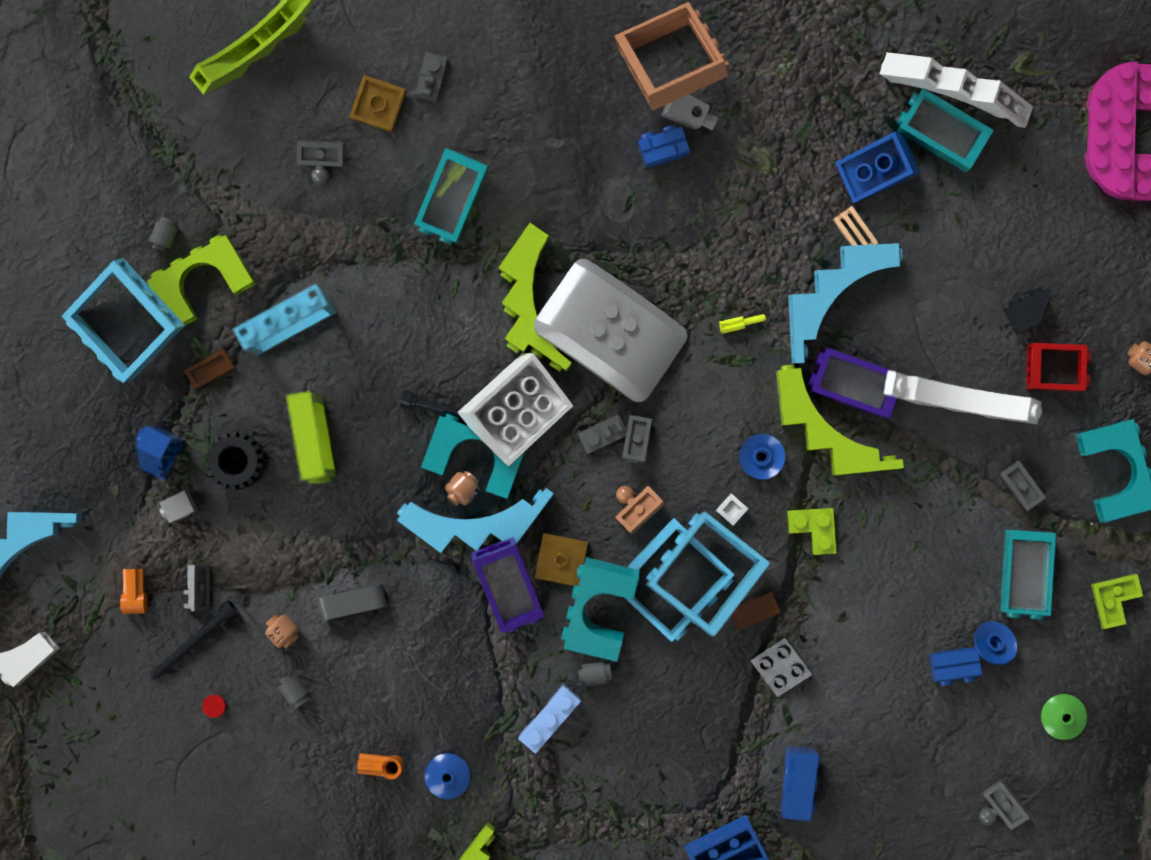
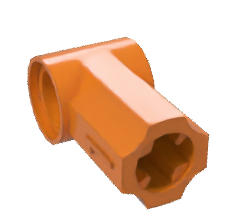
M123 569V593L120 599L121 613L144 614L147 612L148 607L147 594L144 593V569Z
M360 753L357 773L395 779L404 771L405 762L397 755L383 756ZM395 762L398 766V772H391L388 769V763Z

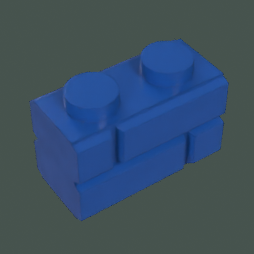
M670 125L663 128L662 133L655 135L654 132H648L641 135L642 139L638 140V147L646 169L690 154L682 126L676 128V125Z
M976 647L929 654L932 679L935 682H939L940 686L954 684L953 680L962 679V682L976 681V676H982L979 653Z

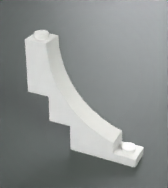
M887 53L881 66L880 75L892 83L937 92L971 104L996 117L1007 118L1018 127L1026 128L1033 106L1001 81L977 78L966 69L943 67L933 58Z
M888 371L884 394L918 405L941 407L956 412L978 414L987 418L1038 424V419L1042 413L1041 401L1032 398L970 389Z

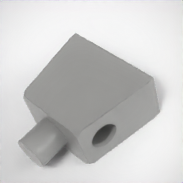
M689 94L666 104L661 115L693 130L701 126L713 130L718 119L708 113L710 108L708 104Z

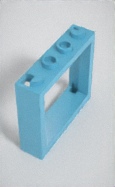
M124 258L113 260L62 315L66 320L67 326L71 330L76 331L82 338V342L97 354L98 360L107 365L112 371L113 376L122 383L133 380L185 326ZM114 275L165 329L129 368L78 314Z
M315 284L233 330L244 350L259 356L338 312L327 292ZM315 290L318 296L311 299L308 293Z
M702 512L700 515L696 513L688 523L691 527L686 533L682 531L674 541L677 544L672 551L668 549L660 559L663 563L658 570L653 568L647 576L649 581L646 586L710 636H715L770 562L709 514ZM703 523L755 563L709 624L657 584Z
M672 518L628 565V568L639 570L675 530L679 533L682 531L686 533L687 530L675 518ZM693 536L689 543L723 574L690 609L697 616L701 617L703 614L700 611L706 605L708 607L713 605L718 599L716 594L721 589L725 591L734 581L731 579L734 574ZM635 597L633 599L625 598L671 642L674 639L678 641L687 632L685 627L692 622L684 616L670 631Z

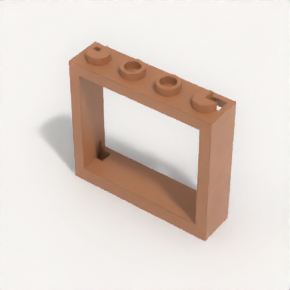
M689 2L615 35L619 52L652 111L728 77L726 67L729 66V63L726 60L725 54L719 53L720 48L716 39L710 38L711 33L707 24L701 23L702 18L699 11H694ZM690 25L712 63L655 89L633 50Z

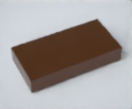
M224 348L184 371L197 391L235 370L236 367Z
M770 591L738 605L731 615L737 629L742 630L781 612Z

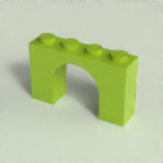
M220 234L213 237L209 241V245L190 251V256L185 259L178 258L170 263L171 267L164 271L160 269L150 275L151 279L147 280L152 290L185 326L198 319L184 294L185 279L193 269L203 265L216 267L222 273L235 295H239L256 285L235 246L226 235L222 236Z

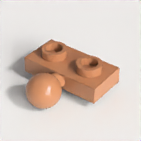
M621 486L616 492V498L620 503L628 505L615 518L631 534H634L665 503L649 486L636 498H634L632 488Z

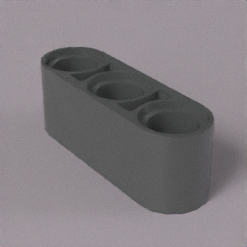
M382 584L318 598L322 621L387 606Z

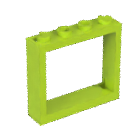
M313 392L288 395L287 400L301 479L308 480L309 484L332 482L331 477H336L337 475L323 397Z

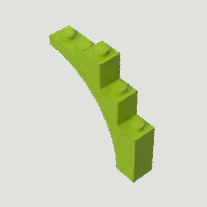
M282 0L264 19L241 38L212 57L198 63L189 76L190 79L204 95L243 76L251 63L271 54L279 41L298 33L306 21L304 16L315 0Z
M529 223L499 266V270L502 271L500 275L510 283L513 280L516 281L502 302V305L505 306L504 312L513 318L516 315L519 316V319L505 337V340L508 342L506 346L516 353L519 350L524 353L530 346L532 347L530 352L534 353V355L540 359L545 356L551 360L549 365L559 372L562 369L567 371L571 366V362L534 330V321L537 317L533 297L534 274L540 254L549 239V235Z

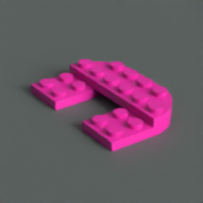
M1128 62L1106 72L1093 85L1086 103V109H1088V134L1085 163L1091 179L1095 180L1106 194L1122 200L1151 201V154H1135L1136 111H1151V64Z

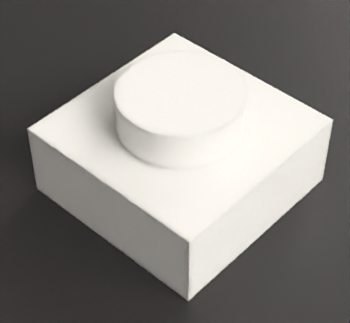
M732 494L716 509L732 526L748 510Z

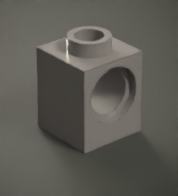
M182 491L160 502L162 507L159 509L163 519L165 521L168 520L169 523H175L198 511L189 491Z

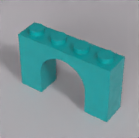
M446 414L445 418L440 416L421 468L444 475L451 455L460 443L471 439L482 440L468 425L458 423V417ZM525 451L509 466L493 452L495 465L486 488L487 492L508 499Z
M1134 419L1075 434L1081 456H1088L1106 450H1115L1122 453L1131 465V479L1124 490L1117 494L1093 500L1099 522H1108L1151 510V469L1146 465L1145 458H1147L1145 447L1140 444L1138 437L1141 435L1140 428L1137 423H1134Z
M587 557L585 558L584 565L579 564L576 577L581 579L579 586L574 585L571 598L575 599L574 607L569 606L566 619L570 620L569 627L564 626L561 640L565 641L564 649L617 662L624 632L600 627L592 623L586 616L584 605L591 597L603 593L633 599L640 570Z

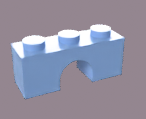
M563 684L543 710L521 732L518 739L536 754L581 702V698Z

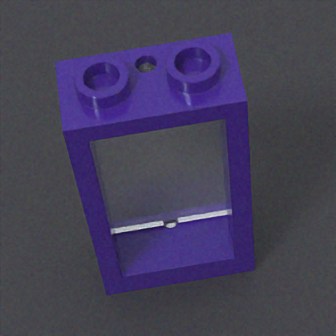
M830 348L824 349V352H819L815 362L819 366L816 374L812 373L808 386H811L809 392L875 416L890 419L897 399L896 397L884 394L887 374L891 370Z
M514 537L471 553L473 564L501 633L506 631L508 633L514 632L519 629V626L527 623L535 624L544 617L543 609Z

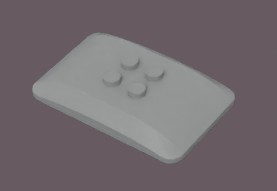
M587 259L577 260L534 321V330L539 336L635 402L645 401L687 340V332L683 326L627 285Z

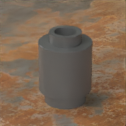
M160 217L159 222L156 221L149 242L153 243L152 248L165 252L166 249L171 250L178 231L176 228L178 223Z
M603 661L582 664V669L578 670L580 683H585V687L606 684L607 681L612 680L609 662L603 663Z
M289 673L279 680L281 685L277 688L289 705H293L295 709L310 699L307 694L309 691L297 674L292 677Z

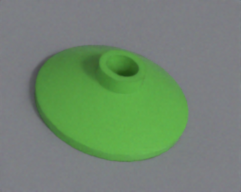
M1058 694L1051 697L1044 704L1041 712V722L1046 732L1052 737L1060 740H1069L1077 737L1084 730L1087 723V712L1083 703L1076 697L1068 694ZM1064 714H1069V721H1063Z

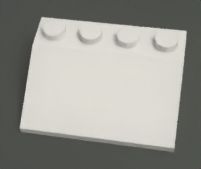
M522 353L458 413L470 429L509 466L571 409L573 405L534 353Z

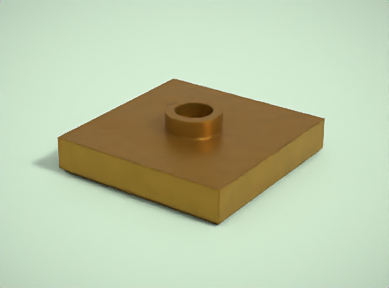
M363 75L349 118L393 133L407 89Z
M543 533L535 578L579 586L581 578L576 576L579 564L584 565L588 542Z

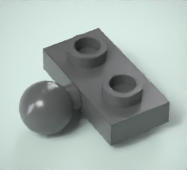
M298 141L297 165H316L311 174L312 180L317 185H324L330 177L325 166L343 167L344 142Z
M1003 779L983 791V795L993 808L986 807L980 811L979 820L982 824L991 826L996 823L997 816L1000 815L1007 826L1013 830L1030 819L1029 812Z

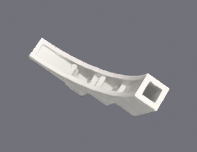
M41 632L25 644L10 651L0 653V673L2 674L0 677L2 681L12 687L20 685L60 649L59 646L46 632Z

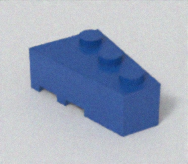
M146 426L145 429L142 428L136 437L138 442L136 451L140 469L165 481L185 440L162 428Z
M786 746L781 816L783 819L811 821V815H815L816 802L813 801L814 792H817L818 779L816 775L820 757L812 748Z
M746 815L685 845L690 860H768Z

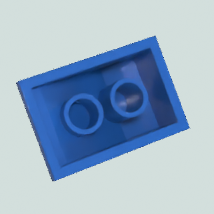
M893 132L835 162L853 203L892 188L921 174L903 132Z

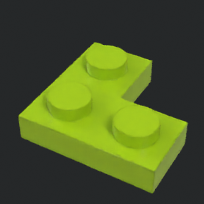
M833 508L787 511L789 534L811 532L813 555L836 554Z
M1138 574L1091 584L1102 629L1126 624L1121 601L1143 596Z

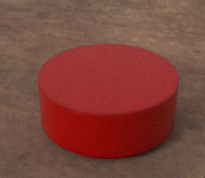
M218 694L208 696L202 704L203 712L210 718L221 716L226 710L225 699Z

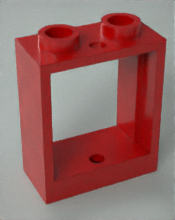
M1028 344L1026 390L1086 391V387L1090 384L1087 364L1090 363L1091 354L1087 350L1088 345ZM1041 350L1078 351L1077 385L1041 383Z

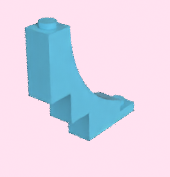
M899 243L840 247L841 269L814 271L815 293L788 295L791 363H805L804 358L808 357V348L804 344V340L816 339L825 313L846 287L874 271L900 266V262L903 260V252L899 248Z
M547 488L544 492L540 489L532 499L535 502L533 506L522 499L514 506L500 513L478 519L444 517L427 511L414 502H410L409 505L404 503L397 512L400 516L397 521L440 553L446 549L455 535L478 551L490 533L501 541L514 537L517 544L554 493Z
M8 512L7 539H0V578L7 567L23 551L39 541L58 535L59 523L60 527H75V523H82V514Z

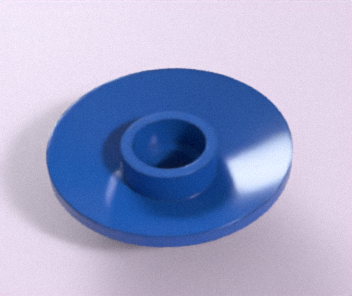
M757 434L748 438L742 445L739 455L740 464L749 476L756 479H769L781 471L785 462V451L782 444L775 437L768 434ZM760 452L766 456L764 461H759L757 458Z
M988 621L976 629L974 644L983 659L992 664L1003 665L1009 663L1015 657L1017 641L1007 626L996 621Z
M452 753L440 754L429 762L425 771V782L430 792L442 799H454L466 791L470 783V769L460 756ZM446 773L450 774L451 780L445 781L443 775Z

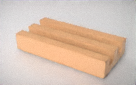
M852 206L833 219L851 246L857 245V243L840 221L842 218L862 245L878 243ZM848 214H851V216L854 218L856 223L859 225L861 230L864 232L866 237L871 242L870 244H868L866 240L863 238L861 233L858 231L856 226L849 218Z

